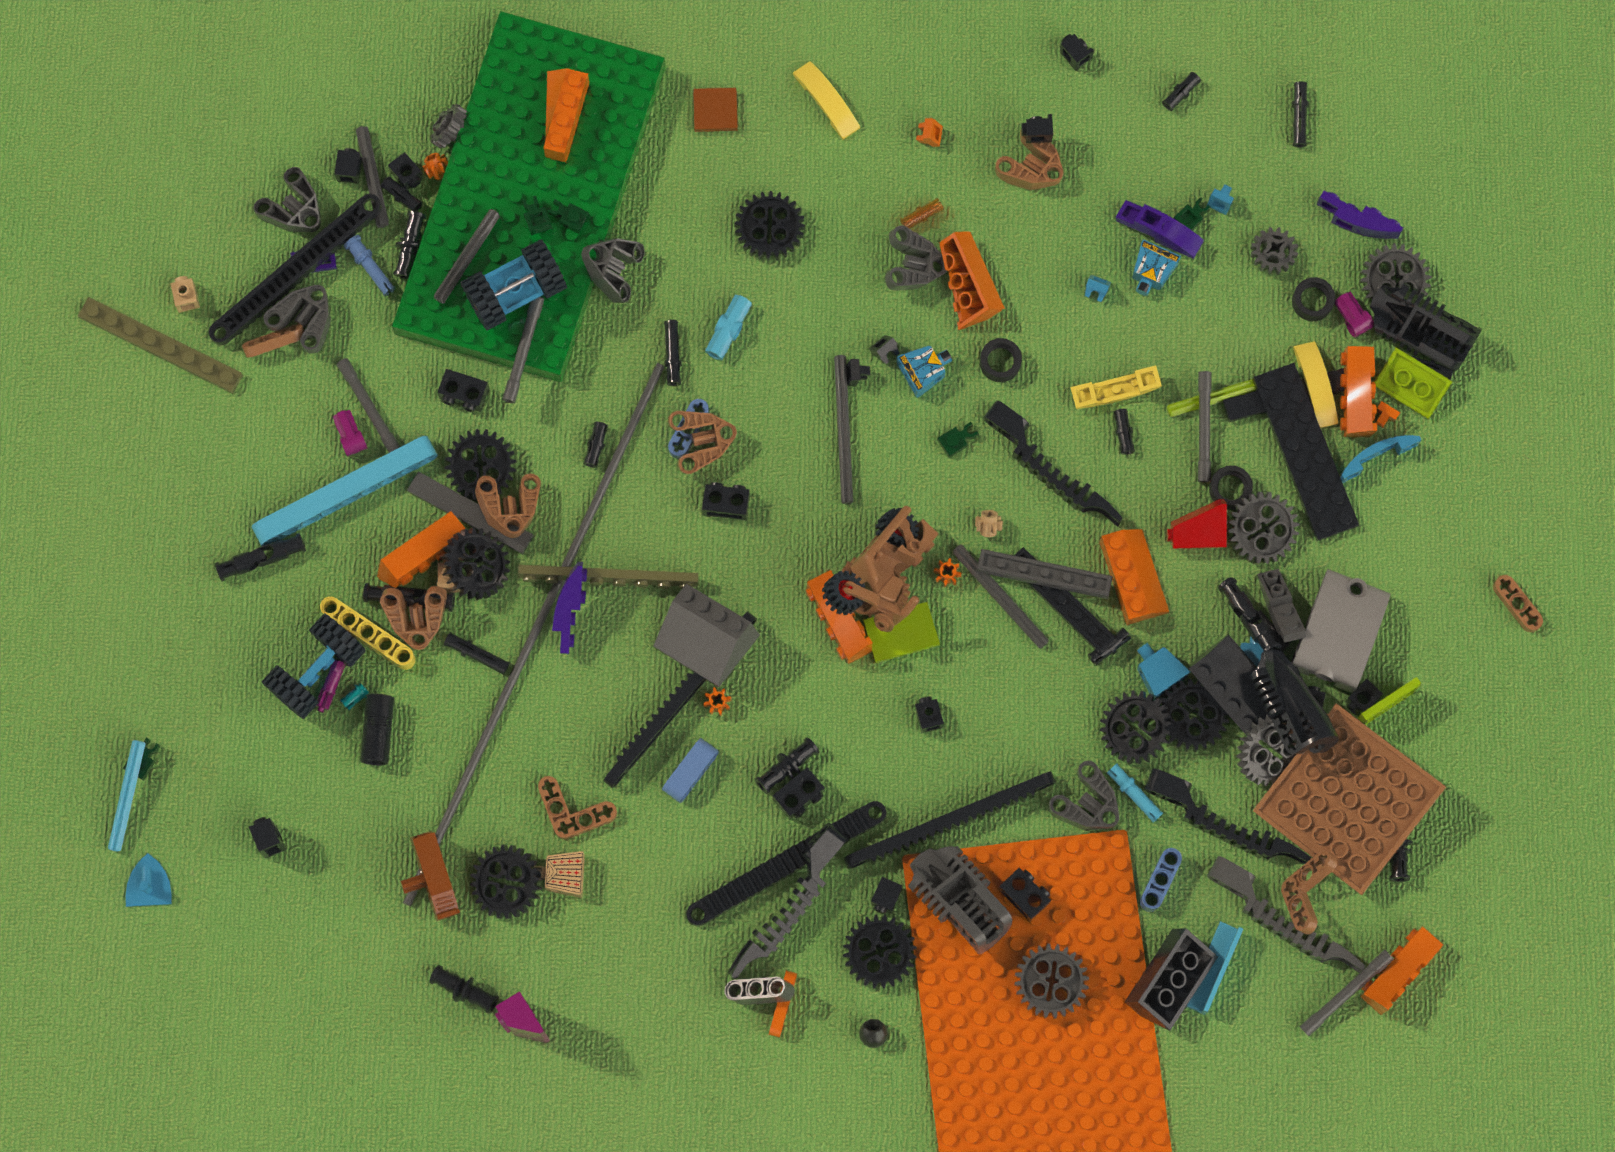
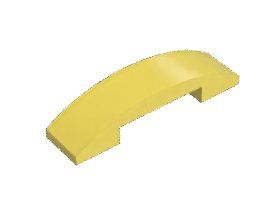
M811 61L793 72V76L820 106L842 140L860 129V125L839 93Z
M1315 341L1294 346L1293 349L1299 368L1301 367L1311 405L1320 428L1338 425L1337 411L1330 381Z
M1155 365L1136 370L1135 373L1094 384L1089 382L1070 388L1076 409H1082L1130 399L1161 388L1162 385Z

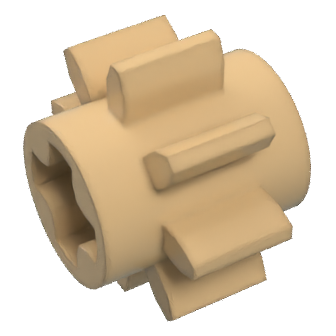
M984 510L981 512V517L976 516V531H980L982 536L994 537L997 534V530L1002 531L1003 521L996 511Z

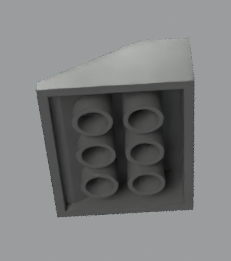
M685 584L672 601L653 646L707 681L720 687L760 634L750 621L690 585Z

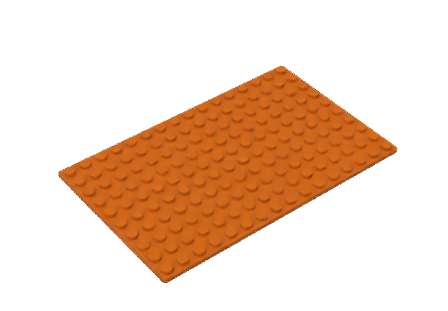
M1115 830L960 848L963 851L962 855H966L968 861L974 863L973 867L976 866L979 869L978 873L982 872L985 875L984 879L988 878L990 884L987 889L1007 909L1012 917V925L1007 933L993 947L982 954L975 952L974 948L948 919L941 923L938 920L939 916L935 917L932 913L933 910L930 911L927 908L928 904L924 905L921 901L922 898L919 899L916 896L917 892L913 893L908 887L914 876L910 864L921 853L904 855L902 862L911 935L915 938L912 943L913 946H917V950L914 951V955L917 956L915 967L938 1151L1172 1152L1154 1023L1140 1016L1125 1003V1000L1146 970L1127 832L1125 830ZM1018 868L1022 871L1026 869L1034 877L1033 882L1038 887L1043 886L1050 894V904L1031 922L998 890L999 886ZM1014 880L1012 882L1015 890L1020 891L1025 887L1021 880ZM1031 896L1028 898V903L1032 907H1038L1040 900L1036 896ZM1047 944H1050L1051 949L1054 950L1056 945L1059 944L1060 951L1062 952L1068 947V955L1076 952L1074 960H1083L1079 967H1087L1082 976L1089 977V980L1083 982V984L1089 986V989L1081 991L1086 995V998H1078L1081 1003L1080 1007L1073 1004L1074 1012L1071 1013L1066 1009L1065 1017H1062L1060 1012H1058L1056 1019H1053L1052 1013H1049L1047 1018L1044 1019L1042 1011L1035 1016L1036 1009L1033 1007L1028 1011L1029 1003H1020L1024 996L1016 995V992L1021 987L1014 986L1015 982L1020 981L1014 975L1017 972H1022L1017 966L1018 964L1025 965L1022 959L1023 956L1031 958L1030 950L1038 953L1037 947L1039 945L1043 950H1046ZM1056 961L1052 963L1051 976L1049 979H1046L1049 982L1047 1001L1051 1000L1052 987L1057 983V981H1054ZM1039 962L1036 964V969L1039 973L1044 974L1048 972V966L1045 963ZM1063 966L1059 968L1061 977L1068 978L1071 976V971L1068 967ZM1034 985L1032 992L1036 996L1044 995V988L1041 985ZM1058 989L1055 991V997L1063 1001L1067 999V993L1063 989Z

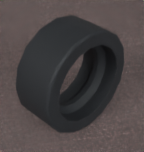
M1310 277L1301 281L1292 297V306L1296 314L1308 321H1319L1325 318L1331 312L1335 302V292L1332 286L1326 280L1318 277ZM1317 288L1325 294L1326 304L1321 310L1312 311L1302 305L1301 295L1305 289Z
M997 338L989 341L981 352L980 367L982 373L992 381H1009L1018 374L1021 368L1022 354L1020 349L1013 341L1006 338ZM994 349H1006L1012 354L1014 363L1008 371L997 372L989 366L988 356Z
M1238 466L1220 468L1213 475L1209 485L1212 500L1224 499L1227 503V510L1236 509L1235 504L1242 506L1241 498L1249 500V494L1253 490V482L1250 475ZM1227 475L1238 477L1244 485L1243 494L1235 500L1224 498L1218 491L1219 481Z

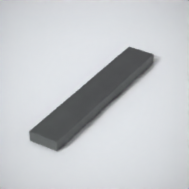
M420 472L416 474L407 489L410 494L445 513L452 511L458 520L471 527H475L476 530L483 528L484 534L490 531L491 538L499 537L498 542L504 543L505 546L522 555L534 537L532 533L526 530L517 538L506 537L488 525L479 504ZM507 525L511 531L519 530V527L515 525Z
M981 549L976 571L1104 599L1109 597L1113 578L1110 575Z

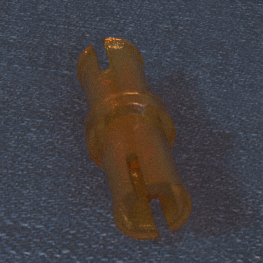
M935 198L922 207H916V211L899 220L901 225L911 229L921 222H927L929 217L943 211L944 208L939 199Z

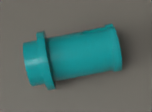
M361 683L355 684V688L340 699L349 711L361 699L367 698L366 695L369 691Z

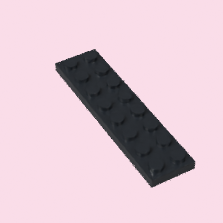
M1295 363L1253 377L1252 380L1316 541L1358 527L1359 523Z

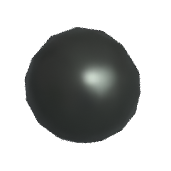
M869 1019L860 1027L859 1037L867 1047L878 1048L886 1042L888 1029L882 1021Z

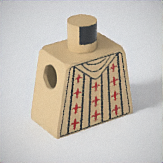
M584 852L548 855L546 866H534L536 869H541L536 875L545 880V889L547 891L582 898Z

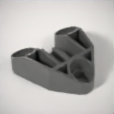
M289 168L284 173V181L288 188L305 205L301 204L290 194L284 198L282 204L294 216L269 198L257 200L253 207L254 212L259 219L288 232H315L321 226L319 201L316 193L300 168ZM292 174L300 176L294 182L288 181L289 176ZM266 204L270 206L266 212H258L261 205ZM313 216L317 219V222L313 226H307L305 224L306 218Z
M904 225L897 226L890 231L889 241L892 247L906 254L902 262L905 268L895 267L887 271L885 275V282L890 290L919 289L946 273L947 270H945L942 254L931 241ZM896 232L899 233L901 241L897 239ZM934 261L940 264V272L934 270ZM892 273L895 274L897 283L893 281Z
M616 238L603 240L584 247L581 255L591 280L613 303H625L630 299L631 287L624 280V277L618 275L625 269L624 262L619 259L629 264L640 263L645 254L643 244ZM591 249H594L596 252V259L594 261L589 255Z
M312 285L292 291L265 313L264 322L267 328L272 331H280L294 319L296 323L303 325L304 328L307 325V329L300 338L303 350L308 353L319 352L324 345L331 323L328 295L325 288L321 285ZM314 291H321L323 297L321 300L315 301L311 298ZM278 316L280 317V322L276 325H271L268 323V319ZM310 338L317 339V343L313 347H307L305 341Z
M1084 761L1078 768V778L1089 789L1088 791L1105 805L1103 806L1085 792L1078 803L1095 816L1093 818L1067 797L1056 795L1049 803V812L1055 818L1082 830L1111 829L1119 821L1115 792L1098 766L1092 761ZM1084 766H1091L1094 769L1092 777L1087 778L1083 776L1081 771ZM1056 800L1064 801L1066 805L1065 810L1062 812L1055 811L1053 802ZM1105 812H1112L1115 815L1113 823L1107 824L1103 821L1102 816Z

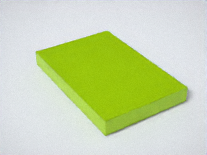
M1396 347L1374 382L1378 389L1430 419L1453 381Z
M928 602L916 605L909 616L895 625L890 632L880 631L875 625L874 617L863 620L867 637H870L873 643L872 654L875 664L940 646Z
M1417 677L1361 713L1357 719L1364 725H1367L1412 695L1421 686L1420 680Z

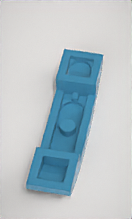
M1396 436L1366 448L1345 468L1340 477L1342 483L1360 475L1363 470L1361 464L1393 448L1400 455L1418 446L1421 442L1420 436Z

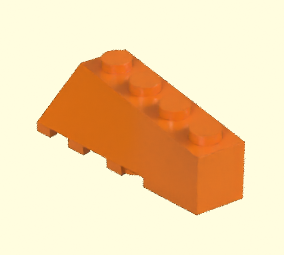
M567 68L547 71L546 139L544 145L546 158L567 162L589 87L588 73Z
M953 232L939 242L945 270L949 272V289L953 291L954 312L958 313V330L988 320L1005 309L971 232Z
M1347 346L1344 352H1341L1340 363L1344 365V374H1341L1340 386L1344 387V396L1340 398V408L1344 409V418L1340 419V430L1344 431V437H1371L1377 431V423H1373L1377 414V407L1372 403V399L1375 398L1376 384L1371 381V377L1375 376L1374 347Z
M450 511L382 558L377 577L394 588L401 584L403 586L408 584L415 574L428 570L431 563L435 560H442L440 556L446 554L442 548L449 545L447 540L453 538V534L460 533L461 530L466 528Z
M829 570L808 581V589L805 592L811 602L815 601L818 607L815 610L821 621L825 620L828 626L826 632L831 641L835 639L839 647L836 650L841 660L845 659L850 664L871 653L873 643L870 637L865 638L864 627L860 620L856 621L854 619V612L843 615L842 612L839 615L836 614L837 609L831 611L830 608L832 606L825 604L828 600L823 599L822 595L825 592H822V589L825 587V582L834 575Z
M1423 926L1418 931L1414 928L1406 936L1408 942L1404 947L1399 945L1392 952L1391 956L1394 960L1378 973L1379 975L1374 981L1370 979L1361 988L1364 992L1360 997L1380 1015L1392 1007V1002L1394 1003L1403 994L1405 987L1419 975L1420 970L1430 962L1444 945Z

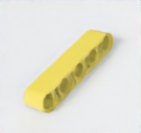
M326 597L321 601V612L329 615L361 643L400 669L408 670L414 666L416 659L414 653L398 639L335 597ZM329 605H337V609L335 612H326V609ZM347 617H355V622L352 625L344 624ZM366 629L373 630L371 637L365 638L362 634ZM385 641L392 642L388 650L381 649V644ZM401 654H410L407 662L399 661Z

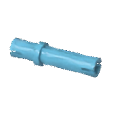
M1118 763L1107 772L1121 787L1119 790L1121 792L1124 791L1148 816L1152 823L1163 814L1134 783L1135 779L1133 777L1130 778Z

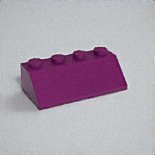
M520 991L495 1006L498 1010L495 1016L507 1033L512 1031L515 1036L544 1043L550 1041Z

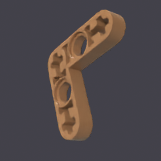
M546 776L539 781L538 789L555 834L560 839H570L613 822L617 817L615 805L608 801L570 814L557 780L551 776ZM549 781L550 784H555L552 787L554 796L557 794L560 796L546 801V798H550L548 791L542 788L545 787V782ZM560 802L563 805V810L559 814L552 813L550 811L552 803ZM604 807H607L609 810L613 809L610 813L611 817L599 816L600 822L596 823V818L592 811L596 810L598 815L604 812ZM585 814L592 817V823L586 827L579 823L580 817ZM575 818L579 830L575 831V828L571 827L568 829L567 834H564L562 831L558 832L561 829L562 823H565L566 826L572 825L571 819Z
M1324 850L1316 854L1288 877L1281 887V892L1294 927L1306 935L1313 933L1318 923L1307 892L1328 876L1337 866L1336 856ZM1312 870L1310 879L1306 881L1307 874ZM1302 901L1301 908L1296 911L1298 903Z

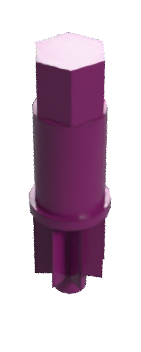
M335 660L332 663L324 685L320 689L317 699L319 703L316 705L318 706L317 711L323 713L325 709L329 710L346 666L344 662Z

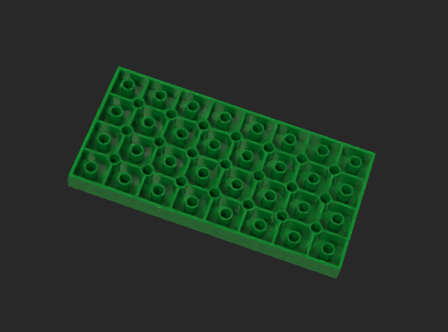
M500 11L466 109L467 112L465 114L467 116L463 120L464 128H460L392 325L395 335L512 368L527 318L529 303L505 315L507 319L505 322L486 331L463 290L461 281L480 271L483 276L522 256L521 249L541 239L551 252L552 257H554L564 277L567 289L550 298H546L544 295L540 296L544 299V303L536 323L523 372L562 383L594 286V282L591 280L583 262L582 250L587 245L609 240L666 68L665 57ZM567 68L588 73L589 87L567 162L546 158L544 153L547 71ZM533 196H536L539 208L545 207L548 214L549 208L553 211L559 209L553 203L554 199L562 203L563 207L567 208L571 203L587 211L590 216L578 234L559 223L561 217H554L548 214L552 229L531 236L524 218V213H527L523 206L522 200L525 199L528 205L534 204ZM490 209L497 211L500 218L445 303L437 302L434 299V294ZM591 249L589 255L594 261L596 259V252L594 249Z

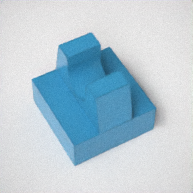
M1224 184L1221 191L1214 189L1207 205L1227 215L1234 200L1233 197L1229 196L1232 188Z
M1090 275L1086 284L1085 296L1089 298L1091 292L1096 291L1099 294L1097 301L1102 302L1111 282Z

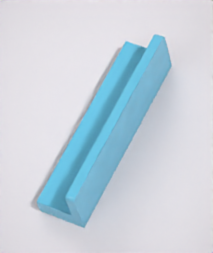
M1221 921L1219 922L1209 945V949L1218 958L1186 1007L1203 1015L1208 1012L1243 928L1239 927L1236 929Z

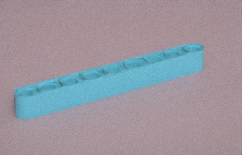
M428 436L419 437L255 522L251 528L261 547L283 539L436 459L438 454Z

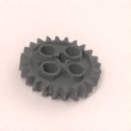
M1393 243L1391 250H1389L1388 246L1384 245L1383 252L1377 248L1375 250L1376 256L1372 254L1368 256L1371 262L1365 261L1363 263L1367 270L1360 271V274L1364 275L1365 278L1360 279L1359 282L1366 285L1361 291H1368L1369 293L1365 299H1373L1375 293L1382 285L1393 288L1395 286L1402 287L1404 282L1411 285L1412 291L1414 288L1418 289L1416 292L1417 296L1421 292L1425 293L1423 297L1428 295L1424 289L1431 287L1426 281L1431 279L1432 276L1425 275V272L1430 267H1423L1426 259L1419 261L1420 252L1413 255V247L1405 251V244H1402L1397 249L1396 244ZM1393 260L1396 261V269H1395V270H1394ZM1402 263H1407L1410 266V273H1405L1401 270ZM1380 264H1385L1388 266V274H1383L1380 272ZM1394 275L1396 278L1400 279V281L1396 284L1395 280H1391V277H1393Z
M1258 492L1257 498L1254 494L1250 493L1249 501L1246 498H1241L1243 505H1234L1238 511L1230 512L1234 519L1227 521V523L1232 525V528L1228 529L1227 532L1233 533V536L1228 540L1236 541L1233 549L1241 548L1239 556L1247 553L1246 560L1251 561L1254 557L1255 563H1260L1262 558L1263 562L1268 564L1269 557L1273 562H1277V555L1285 557L1283 550L1292 551L1289 543H1296L1292 537L1293 535H1299V532L1295 531L1294 527L1300 524L1293 522V519L1298 515L1290 514L1294 507H1285L1287 499L1279 502L1280 495L1278 494L1272 498L1271 492H1267L1265 497L1262 492ZM1265 506L1270 509V515L1267 518H1264L1261 514L1262 508ZM1275 516H1279V519L1268 524L1269 522H1271V520L1275 518ZM1247 519H1250L1252 522V528L1249 531H1246L1243 527ZM1261 524H1268L1264 528L1265 532L1259 531L1250 540L1247 539L1250 534L1262 528ZM1278 524L1283 528L1280 536H1276L1274 533V528ZM1260 537L1265 541L1262 549H1258L1256 546V541Z
M1266 715L1265 720L1258 718V725L1253 722L1251 723V731L1245 730L1247 737H1241L1240 740L1244 743L1237 746L1242 753L1236 755L1241 760L1237 764L1242 768L1240 772L1246 775V778L1257 785L1261 783L1264 786H1267L1268 783L1273 785L1296 756V754H1290L1286 751L1272 719H1269L1268 715ZM1259 740H1261L1275 752L1280 754L1282 756V760L1274 756L1273 753H1271L1269 750L1260 745Z
M1047 944L1046 950H1043L1039 945L1037 947L1038 953L1030 950L1031 958L1023 956L1022 959L1025 965L1018 964L1017 966L1022 972H1017L1014 975L1020 979V981L1014 983V986L1021 987L1016 992V995L1024 996L1020 1003L1028 1002V1011L1033 1007L1036 1009L1035 1016L1042 1011L1044 1019L1047 1018L1049 1013H1052L1053 1019H1056L1058 1012H1060L1062 1017H1065L1066 1009L1071 1013L1074 1012L1073 1004L1080 1007L1081 1003L1078 998H1086V995L1081 991L1089 989V986L1083 984V982L1089 980V977L1082 976L1087 967H1079L1083 960H1074L1076 952L1068 955V947L1062 952L1060 951L1059 944L1056 945L1054 950L1051 949L1050 944ZM1056 961L1054 981H1057V983L1052 987L1051 1000L1047 1001L1049 982L1046 979H1049L1051 976L1052 963ZM1039 962L1045 963L1048 966V972L1044 974L1039 973L1036 969V964ZM1063 966L1068 967L1071 971V976L1068 978L1061 977L1059 968ZM1034 985H1041L1044 988V995H1034L1032 987ZM1063 989L1067 993V999L1063 1001L1058 1000L1055 997V991Z

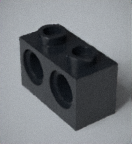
M446 369L437 393L442 403L450 406L457 404L462 406V409L474 413V411H482L490 387L487 381ZM452 385L458 387L454 393L447 392L448 387ZM471 392H477L479 394V396L474 400L468 398V395Z
M712 482L711 485L705 484L702 515L747 521L750 489H746L742 485L725 487L724 484ZM713 495L721 497L718 503H712L709 499ZM738 497L743 500V503L735 506L731 501Z
M807 767L772 797L773 801L789 820L793 817L797 819L807 811L805 809L806 806L811 802L816 804L824 797L822 793L825 792V787ZM811 783L815 786V790L812 793H806L802 789L803 785ZM789 797H793L798 801V804L793 808L785 804L786 799Z
M259 818L253 822L254 825L249 826L257 849L265 859L287 850L278 827L271 818Z
M1018 868L999 886L998 890L1031 922L1050 904V894L1043 886L1038 887L1033 882L1034 877L1026 869L1022 871ZM1014 880H1021L1025 887L1020 891L1015 890L1012 882ZM1031 896L1038 897L1040 905L1038 907L1030 906L1028 898Z

